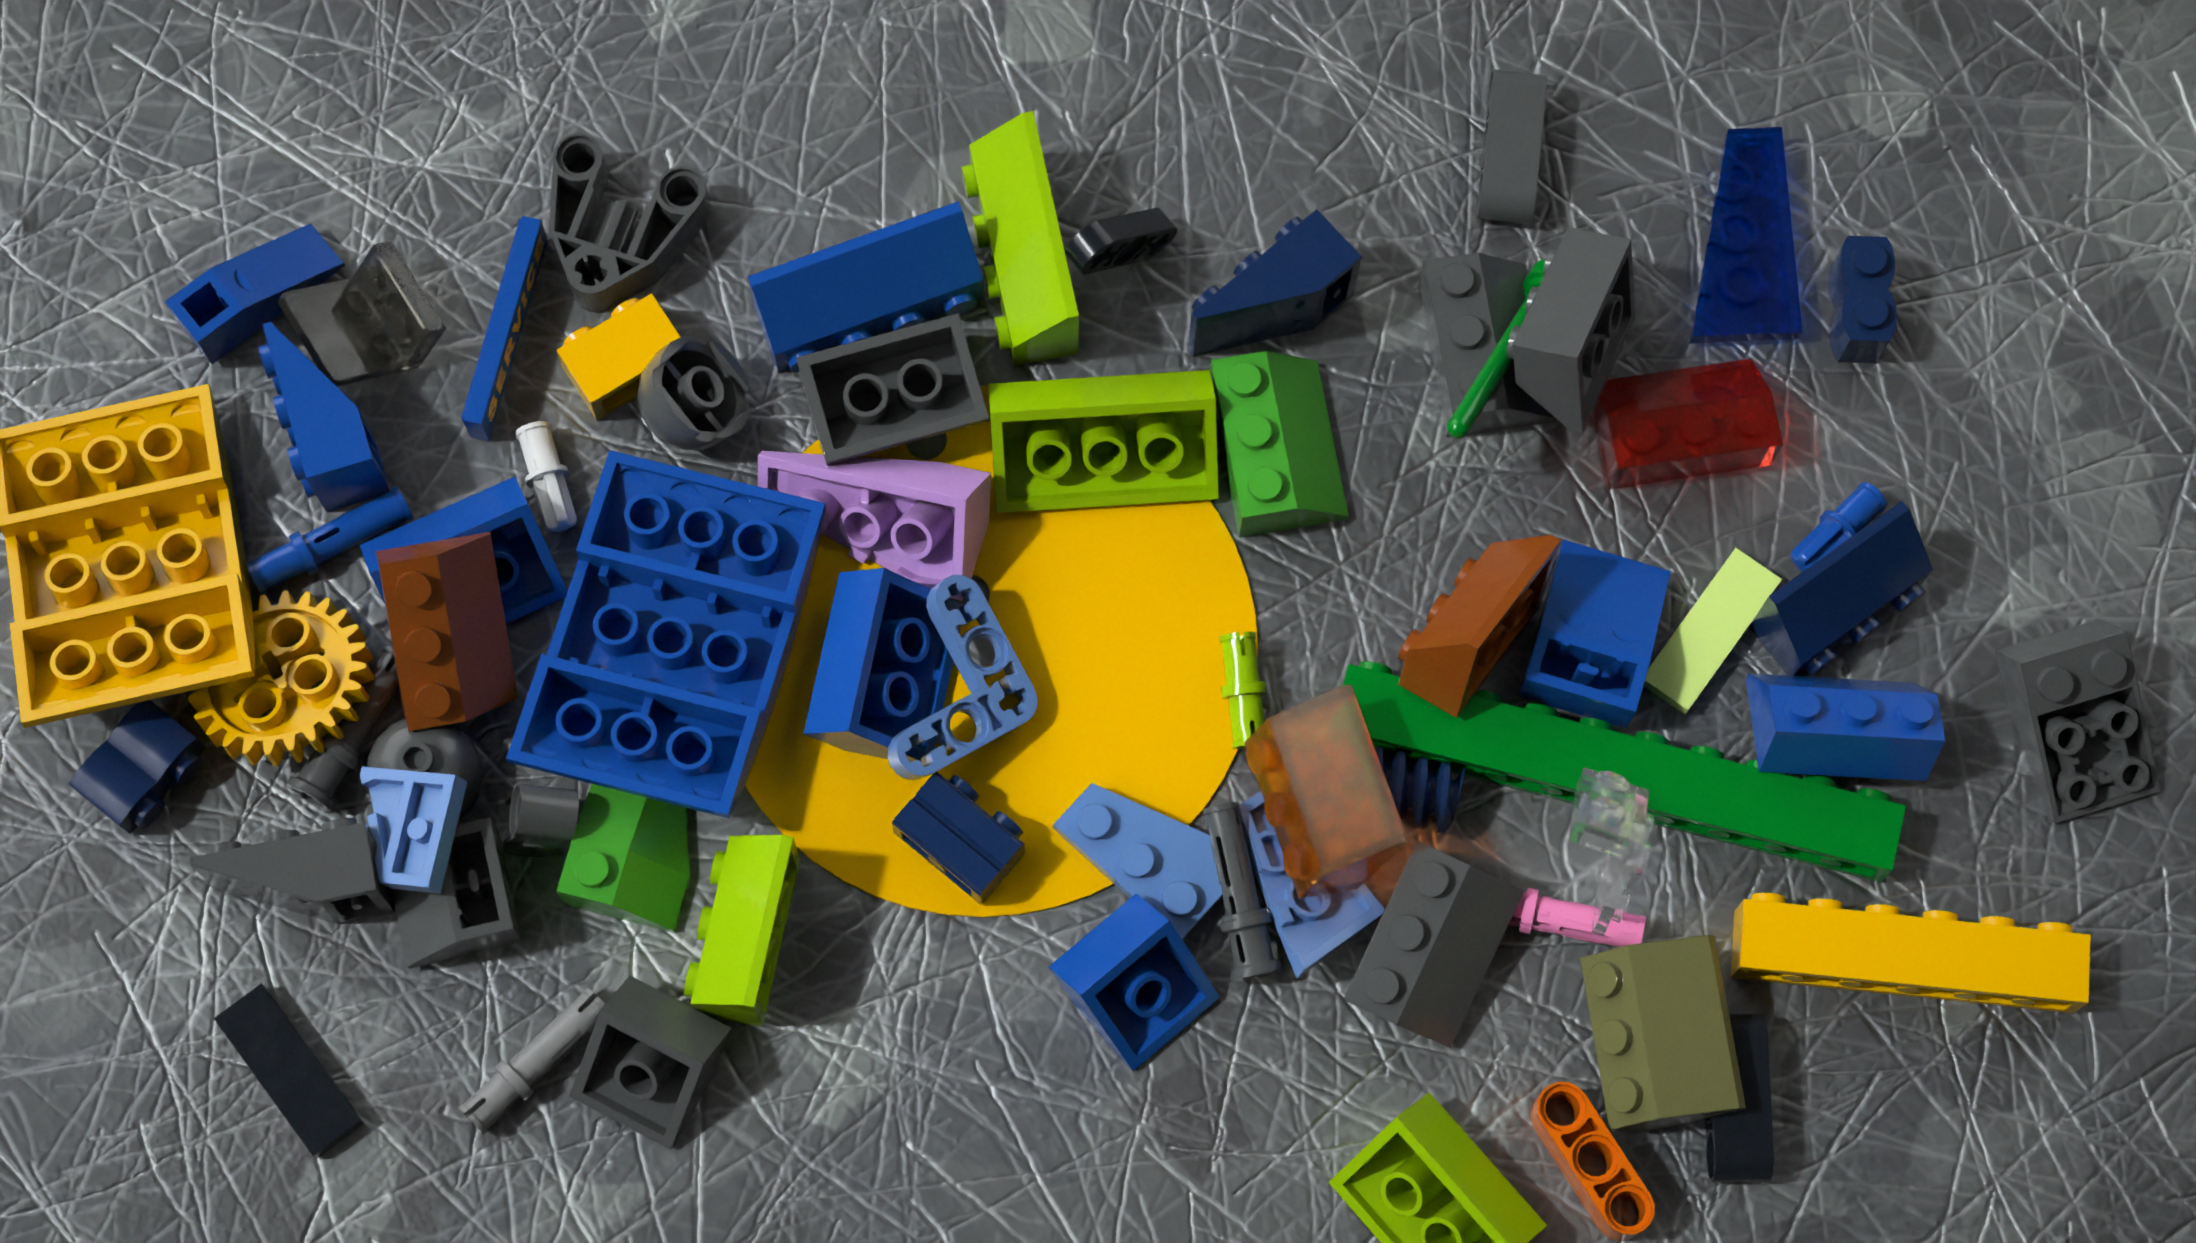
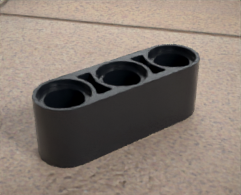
M1729 1014L1746 1109L1705 1118L1708 1177L1710 1182H1771L1774 1168V1148L1766 1018L1764 1014Z

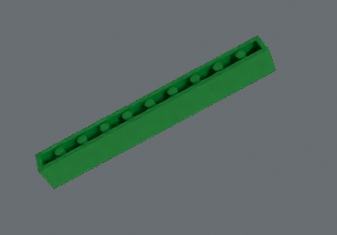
M1362 661L1359 666L1352 664L1347 666L1329 742L1352 747L1354 740L1360 741L1361 750L1371 752L1376 745L1382 746L1384 756L1391 758L1398 751H1404L1406 761L1416 763L1420 756H1425L1428 759V766L1437 769L1443 761L1449 762L1451 773L1459 775L1463 768L1466 767L1464 774L1466 777L1880 883L1893 870L1906 805L1891 802L1892 797L1885 792L1861 788L1855 793L1835 788L1836 782L1820 775L1804 774L1800 779L1780 773L1759 772L1757 760H1748L1745 765L1725 760L1724 753L1714 748L1692 746L1690 750L1670 746L1668 745L1669 740L1659 734L1636 732L1635 736L1615 732L1613 731L1612 724L1596 718L1585 717L1581 718L1580 722L1557 717V710L1541 704L1528 703L1525 704L1524 708L1502 703L1503 698L1500 695L1486 690L1478 689L1460 715L1455 718L1399 686L1400 677L1392 675L1393 670L1386 665Z

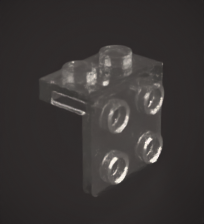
M1584 767L1576 784L1569 840L1608 854L1597 882L1592 932L1603 936L1610 921L1613 920L1620 923L1625 914L1631 895V890L1626 888L1631 874L1634 873L1640 876L1644 871L1652 848V843L1647 840L1655 816L1647 813L1649 790L1630 784L1623 776L1611 771L1597 772Z

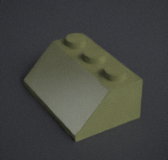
M1714 935L1626 945L1580 958L1609 1130L1652 1131L1746 1109Z

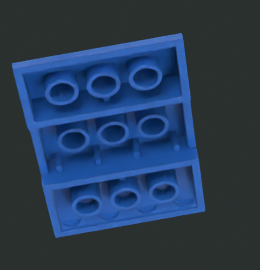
M609 450L576 548L578 562L547 654H541L506 757L507 762L729 819L757 756L783 680L815 562L826 504Z

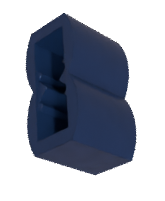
M1847 236L1830 268L1828 291L1836 312L1830 324L1829 341L1837 362L1877 363L1895 332L1897 310L1894 298L1888 289L1895 274V255L1887 237Z
M152 701L138 702L117 724L107 741L101 744L80 766L70 780L69 785L130 834L138 826L144 829L152 824L164 808L165 803L162 799L166 792L176 783L179 785L185 784L196 774L203 762L200 755L204 751L205 746Z

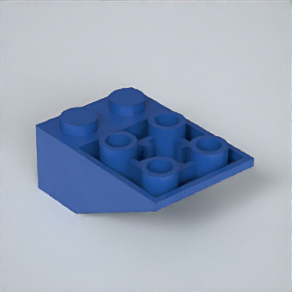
M271 322L262 324L268 344L258 346L265 372L269 379H273L279 395L273 397L275 410L282 429H287L293 447L287 448L290 463L297 481H302L307 497L317 496L325 511L329 512L373 499L389 492L390 487L377 443L358 407Z
M1563 539L1518 697L1585 717L1604 720L1612 725L1626 729L1638 707L1653 652L1671 571Z

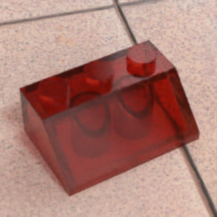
M1752 359L1608 379L1593 411L1609 489L1770 466L1783 446L1772 391Z

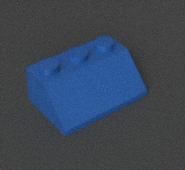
M516 477L359 545L369 573L383 602L384 596L376 551L490 532L505 623H509L565 598L568 592Z
M886 568L839 572L803 734L844 751L888 759V746L893 737L944 708L953 659L928 614L926 603L931 589ZM951 598L944 601L949 611L953 609L959 610L963 605ZM936 736L919 745L914 746L911 743L912 748L905 752L910 762L914 760L921 761L923 755L934 750L937 741Z
M1749 673L1746 678L1759 772L1927 781L1946 741L1937 694L1915 683Z

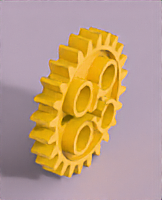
M286 590L282 592L278 605H272L265 594L260 595L259 610L253 612L255 639L254 677L196 689V692L188 696V701L197 711L194 716L195 720L206 732L217 748L223 746L233 759H236L243 753L250 764L255 766L261 760L264 753L274 767L279 766L284 752L288 751L299 763L303 759L304 746L311 744L319 753L324 752L322 737L327 733L335 738L342 739L344 735L338 723L342 719L358 721L359 717L351 705L353 702L369 701L370 697L361 684L374 680V674L367 665L368 662L374 659L371 651L365 644L367 638L358 624H355L347 610L342 609L338 611L329 598H325L318 604L311 592L307 591L296 604L289 591ZM301 639L298 643L289 647L295 640ZM324 680L321 685L311 689L317 682ZM273 709L270 714L261 718L267 710Z

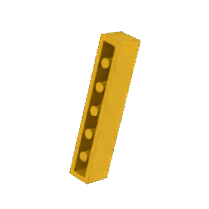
M1754 893L1751 895V900L1743 899L1734 911L1730 978L2064 1013H2075L2089 1003L2091 934L2073 933V926L2069 924L2045 922L2038 924L2037 929L2015 927L2014 919L1999 916L1980 918V923L1958 921L1956 913L1940 910L1925 911L1922 917L1900 915V908L1881 904L1868 905L1865 907V911L1843 909L1841 901L1833 899H1811L1808 901V905L1785 903V896L1775 893Z

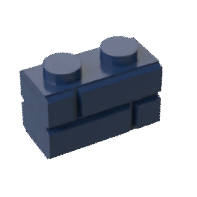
M938 772L933 773L916 793L915 797L894 818L892 822L893 833L981 905L1025 854V845L1019 840L1023 831L1004 813L996 811L991 817L975 802L980 796L959 776L953 775L948 781Z

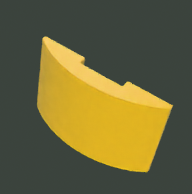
M209 384L0 429V530L5 537L15 620V622L10 623L20 718L24 728L254 677V624L248 571L245 565V550L226 449Z

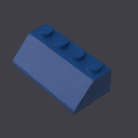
M959 201L748 276L755 314L778 373L789 369L792 372H799L796 357L925 323V320L944 313L947 316L958 313L961 315L976 307L978 301L984 299L983 277Z

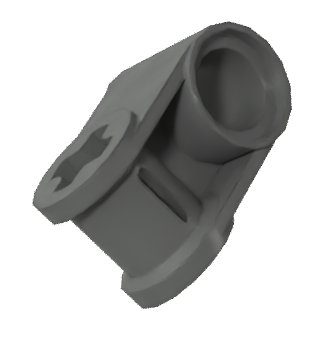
M516 784L514 790L506 794V804L510 806V836L503 842V852L522 857H545L553 855L554 851L566 841H571L576 830L579 810L578 793L575 789Z

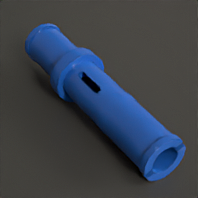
M395 486L391 491L344 513L302 536L299 531L289 535L290 542L251 562H246L245 565L261 595H264L272 588L306 571L309 575L320 571L318 565L414 517L400 490Z

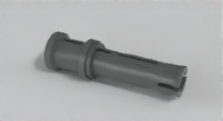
M383 646L381 654L370 669L374 674V680L361 684L370 697L369 701L353 702L351 705L359 717L358 721L342 719L338 726L342 730L344 737L338 739L330 734L323 736L324 752L319 753L314 750L297 777L291 776L285 784L291 792L316 808L327 812L330 811L334 805L331 799L332 795L347 772L355 771L359 766L361 756L357 751L399 688L392 647Z
M1239 801L1203 809L1224 899L1226 916L1222 917L1223 923H1220L1222 932L1228 933L1235 964V968L1231 971L1232 980L1282 970L1281 962L1274 959L1267 925L1272 921L1270 913H1267L1266 908L1261 909L1257 895L1250 855L1242 826Z

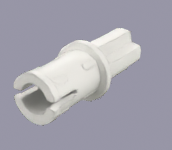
M536 421L521 426L516 430V437L520 442L529 472L525 477L526 485L534 489L545 529L548 532L557 533L566 531L576 525L577 517L565 480L569 475L567 466L560 463L551 434L550 423L547 421Z

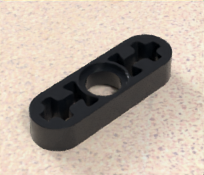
M1158 207L1092 222L1079 231L1067 244L1065 254L1083 275L1150 259L1172 241L1177 233V228Z

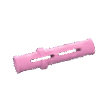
M1528 887L1527 892H1523L1509 922L1511 926L1520 927V933L1530 934L1531 930L1597 944L1622 947L1642 942L1646 916L1621 913L1606 908L1538 895L1539 889Z

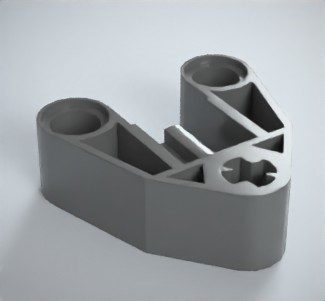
M575 133L560 140L554 151L549 231L575 301L588 312L600 313L610 310L659 282L710 217L711 206L705 180L698 171L685 166L671 168L658 181L649 206L646 205L627 254L623 253L637 218L638 210L628 207L627 203L620 200L607 202L593 240L588 242L600 211L599 204L608 184L609 173L601 145L597 140L588 134ZM590 160L594 162L593 166L586 172L573 173L569 171L571 165L577 161ZM681 193H693L697 196L695 201L687 206H676L671 203L673 198ZM593 275H603L604 280L600 283L597 279L593 278ZM589 277L592 282L595 281V285H585L584 281Z

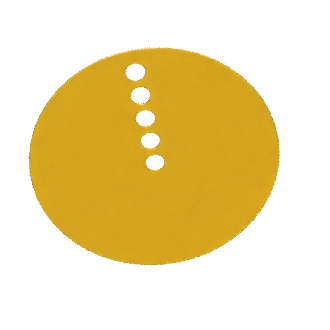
M980 386L989 415V421L945 433L947 437L946 447L936 458L929 460L919 459L909 452L906 444L859 457L942 462L991 473L989 525L973 576L981 578L989 588L990 597L988 603L1035 688L1038 698L1037 709L1033 717L1024 724L936 772L948 781L953 775L959 776L980 796L975 802L991 817L996 811H1000L1021 828L1023 834L1019 837V840L1025 845V854L1022 859L1002 879L984 903L980 905L893 833L892 822L894 818L915 797L916 793L933 774L918 780H907L894 772L890 767L888 759L844 751L803 734L839 572L883 568L869 559L863 564L848 555L849 548L823 534L820 535L803 610L783 680L757 756L745 783V787L761 811L782 835L793 837L796 847L803 854L843 882L874 897L910 909L948 916L981 918L1022 915L1052 909L1089 897L1114 885L1053 829V824L1091 783L1190 826L1206 807L1224 780L1238 749H1232L1233 737L1228 700L1222 699L1221 687L1226 685L1222 644L1219 637L1239 632L1240 636L1244 632H1256L1255 644L1258 657L1256 615L1248 577L1237 547L1220 514L1210 500L996 513L988 386ZM816 440L802 453L823 455L819 440ZM974 619L960 627V636L970 629L980 626L978 621ZM954 661L944 708L971 694ZM1002 669L1000 672L984 680L988 686L1007 675L1004 669ZM1013 693L1005 695L998 702L1000 708L1006 711L1008 709L1013 710V707L1019 703V700ZM956 712L953 714L950 720L952 734L961 742H971L976 734L974 721L965 713ZM937 741L935 749L941 746Z

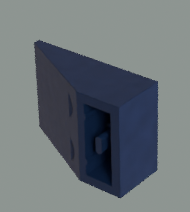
M1317 209L1304 220L1299 216L1291 219L1276 234V243L1262 255L1258 251L1249 254L1235 268L1233 272L1235 277L1221 289L1216 285L1208 288L1195 300L1191 307L1193 312L1191 313L1188 352L1192 356H1198L1313 330L1354 296L1362 256Z

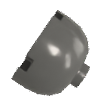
M688 335L670 342L660 349L649 361L641 373L637 400L640 414L650 431L662 442L677 449L705 450L741 431L750 417L751 407L745 410L746 401L744 396L745 393L750 391L748 378L740 364L722 345L712 340L706 344L691 341L695 336Z
M402 719L392 723L376 739L368 756L367 767L453 774L466 780L467 786L458 821L474 807L479 795L477 792L481 786V775L483 777V763L473 740L456 724L408 732L406 719Z

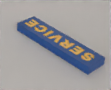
M522 216L517 225L461 416L471 438L489 442L548 242L542 221L539 219Z

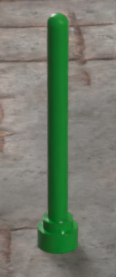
M1546 259L1536 262L1529 271L1523 283L1526 299L1447 424V431L1451 437L1461 439L1469 433L1513 362V359H1509L1507 356L1509 336L1513 327L1521 326L1525 319L1529 292L1533 286L1540 287L1544 278Z

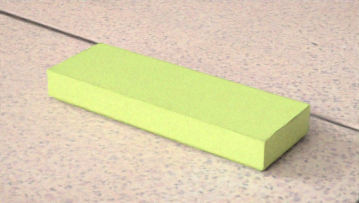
M1735 548L1650 665L1643 686L1686 715L1782 579Z

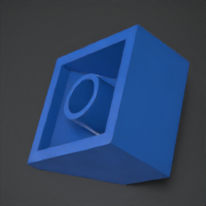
M1134 894L1048 967L1073 1004L1132 1071L1138 1068L1220 998L1170 920L1138 894Z

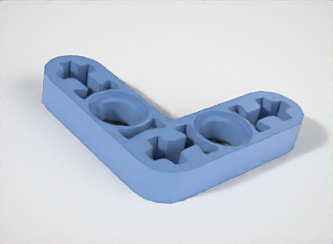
M956 574L949 576L932 587L927 596L926 607L935 628L971 694L899 732L892 738L888 746L887 756L890 767L897 775L907 780H918L944 768L1024 724L1033 717L1037 709L1038 698L1035 688L988 601L976 582L964 575ZM950 594L952 596L958 594L963 596L965 604L959 610L953 609L949 611L946 608L944 601L949 599ZM974 619L978 621L980 626H976L960 636L958 628ZM973 638H984L993 646L995 656L990 667H981L971 659L969 645ZM1004 669L1007 676L987 686L984 679ZM1014 693L1018 697L1019 703L1013 707V710L1003 711L998 701L1002 700L1005 695ZM954 713H965L974 721L976 734L971 742H961L952 734L950 720ZM936 736L937 742L941 745L940 747L923 755L921 761L914 760L910 762L905 752L912 748L911 743L914 746L919 745Z

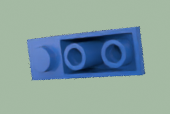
M310 223L208 269L166 300L165 303L181 328L213 365L263 327L262 324L272 321L345 265Z

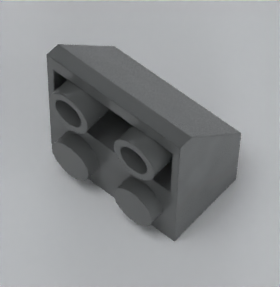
M490 817L457 825L441 894L392 889L407 967L409 969L522 942L500 833Z

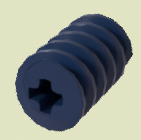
M1354 740L1341 795L1346 796L1348 812L1351 814L1356 813L1364 800L1368 801L1370 816L1376 820L1386 805L1391 806L1393 824L1397 825L1401 823L1408 811H1413L1415 828L1418 830H1422L1429 818L1434 816L1436 817L1438 834L1444 836L1454 820L1466 767L1463 768L1456 780H1452L1450 764L1443 761L1435 773L1430 775L1427 757L1420 756L1412 769L1409 770L1407 769L1404 751H1398L1388 765L1384 761L1383 748L1378 745L1373 748L1367 759H1363L1360 741Z

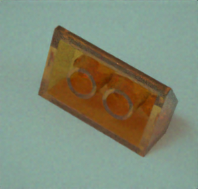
M1352 685L1338 687L1269 717L1244 742L1247 749L1246 758L1248 766L1256 775L1265 801L1264 808L1267 820L1274 826L1283 852L1284 869L1294 883L1298 898L1358 889L1409 842Z

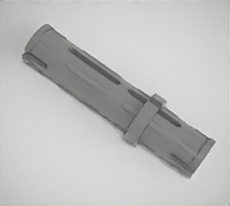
M586 987L577 999L508 1063L501 1060L494 1067L497 1073L464 1104L458 1106L463 1115L483 1135L519 1099L522 1098L526 1102L534 1094L531 1088L593 1031L599 1012L605 1003L599 997H595L596 994L589 987Z

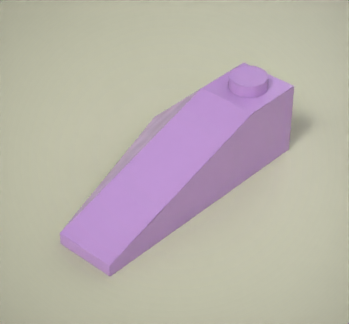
M762 451L758 454L757 487L825 503L826 510L821 534L849 548L848 555L863 564L869 559L881 567L929 589L943 579L956 574L972 578L989 525L991 473L933 461L856 457L826 465L822 454ZM950 594L949 597L961 601L964 599L961 594L956 596Z

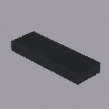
M262 983L213 1018L313 1157L319 1158L364 1124L363 1120Z

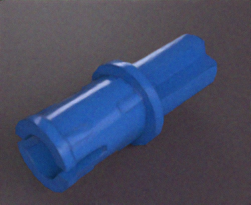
M1861 482L1857 489L1834 511H1825L1819 517L1820 524L1791 551L1790 559L1796 565V568L1802 573L1862 530L1879 513H1882L1887 506V501L1883 494L1872 484Z

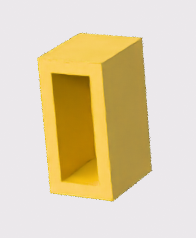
M651 293L641 300L632 298L621 303L613 310L611 318L594 328L585 326L574 331L564 340L563 346L556 351L564 371L598 421L637 397L641 373L660 349L681 337Z

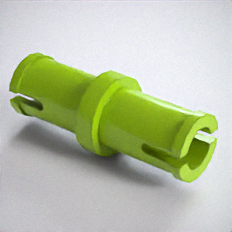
M1239 632L1221 635L1219 639L1222 644L1226 685L1221 687L1222 699L1228 700L1233 737L1232 749H1244L1245 746L1256 748L1269 745L1262 703V695L1267 694L1266 682L1260 681L1255 644L1256 632H1244L1241 636Z

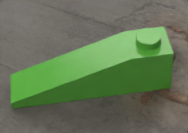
M591 784L569 846L556 891L564 905L675 933L691 879L688 855L687 808Z

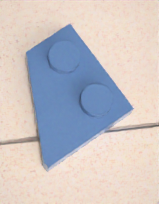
M362 767L360 772L361 784L370 790L374 812L368 815L367 818L370 835L377 846L375 863L379 883L391 889L441 894L467 781L453 774Z

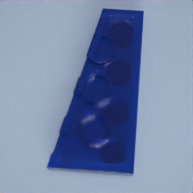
M1782 127L1728 129L1722 148L1689 344L1799 339L1803 331Z

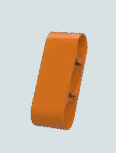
M1556 1082L1547 1086L1536 1098L1530 1110V1121L1535 1132L1593 1222L1605 1237L1614 1241H1628L1635 1238L1651 1224L1655 1215V1204L1650 1192L1586 1094L1578 1086L1569 1082ZM1553 1098L1567 1101L1574 1112L1572 1124L1559 1126L1552 1123L1545 1112L1546 1102ZM1583 1148L1598 1150L1606 1161L1604 1174L1591 1176L1585 1173L1578 1163L1579 1150ZM1614 1198H1627L1636 1205L1638 1210L1636 1225L1623 1226L1613 1219L1610 1212V1204Z

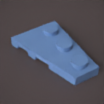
M1278 778L1240 804L1239 809L1253 872L1296 978H1299L1377 922L1382 917L1385 908Z
M1091 783L1053 824V829L1129 898L1134 894H1138L1170 920L1182 940L1223 896L1211 847L1210 835L1096 784Z

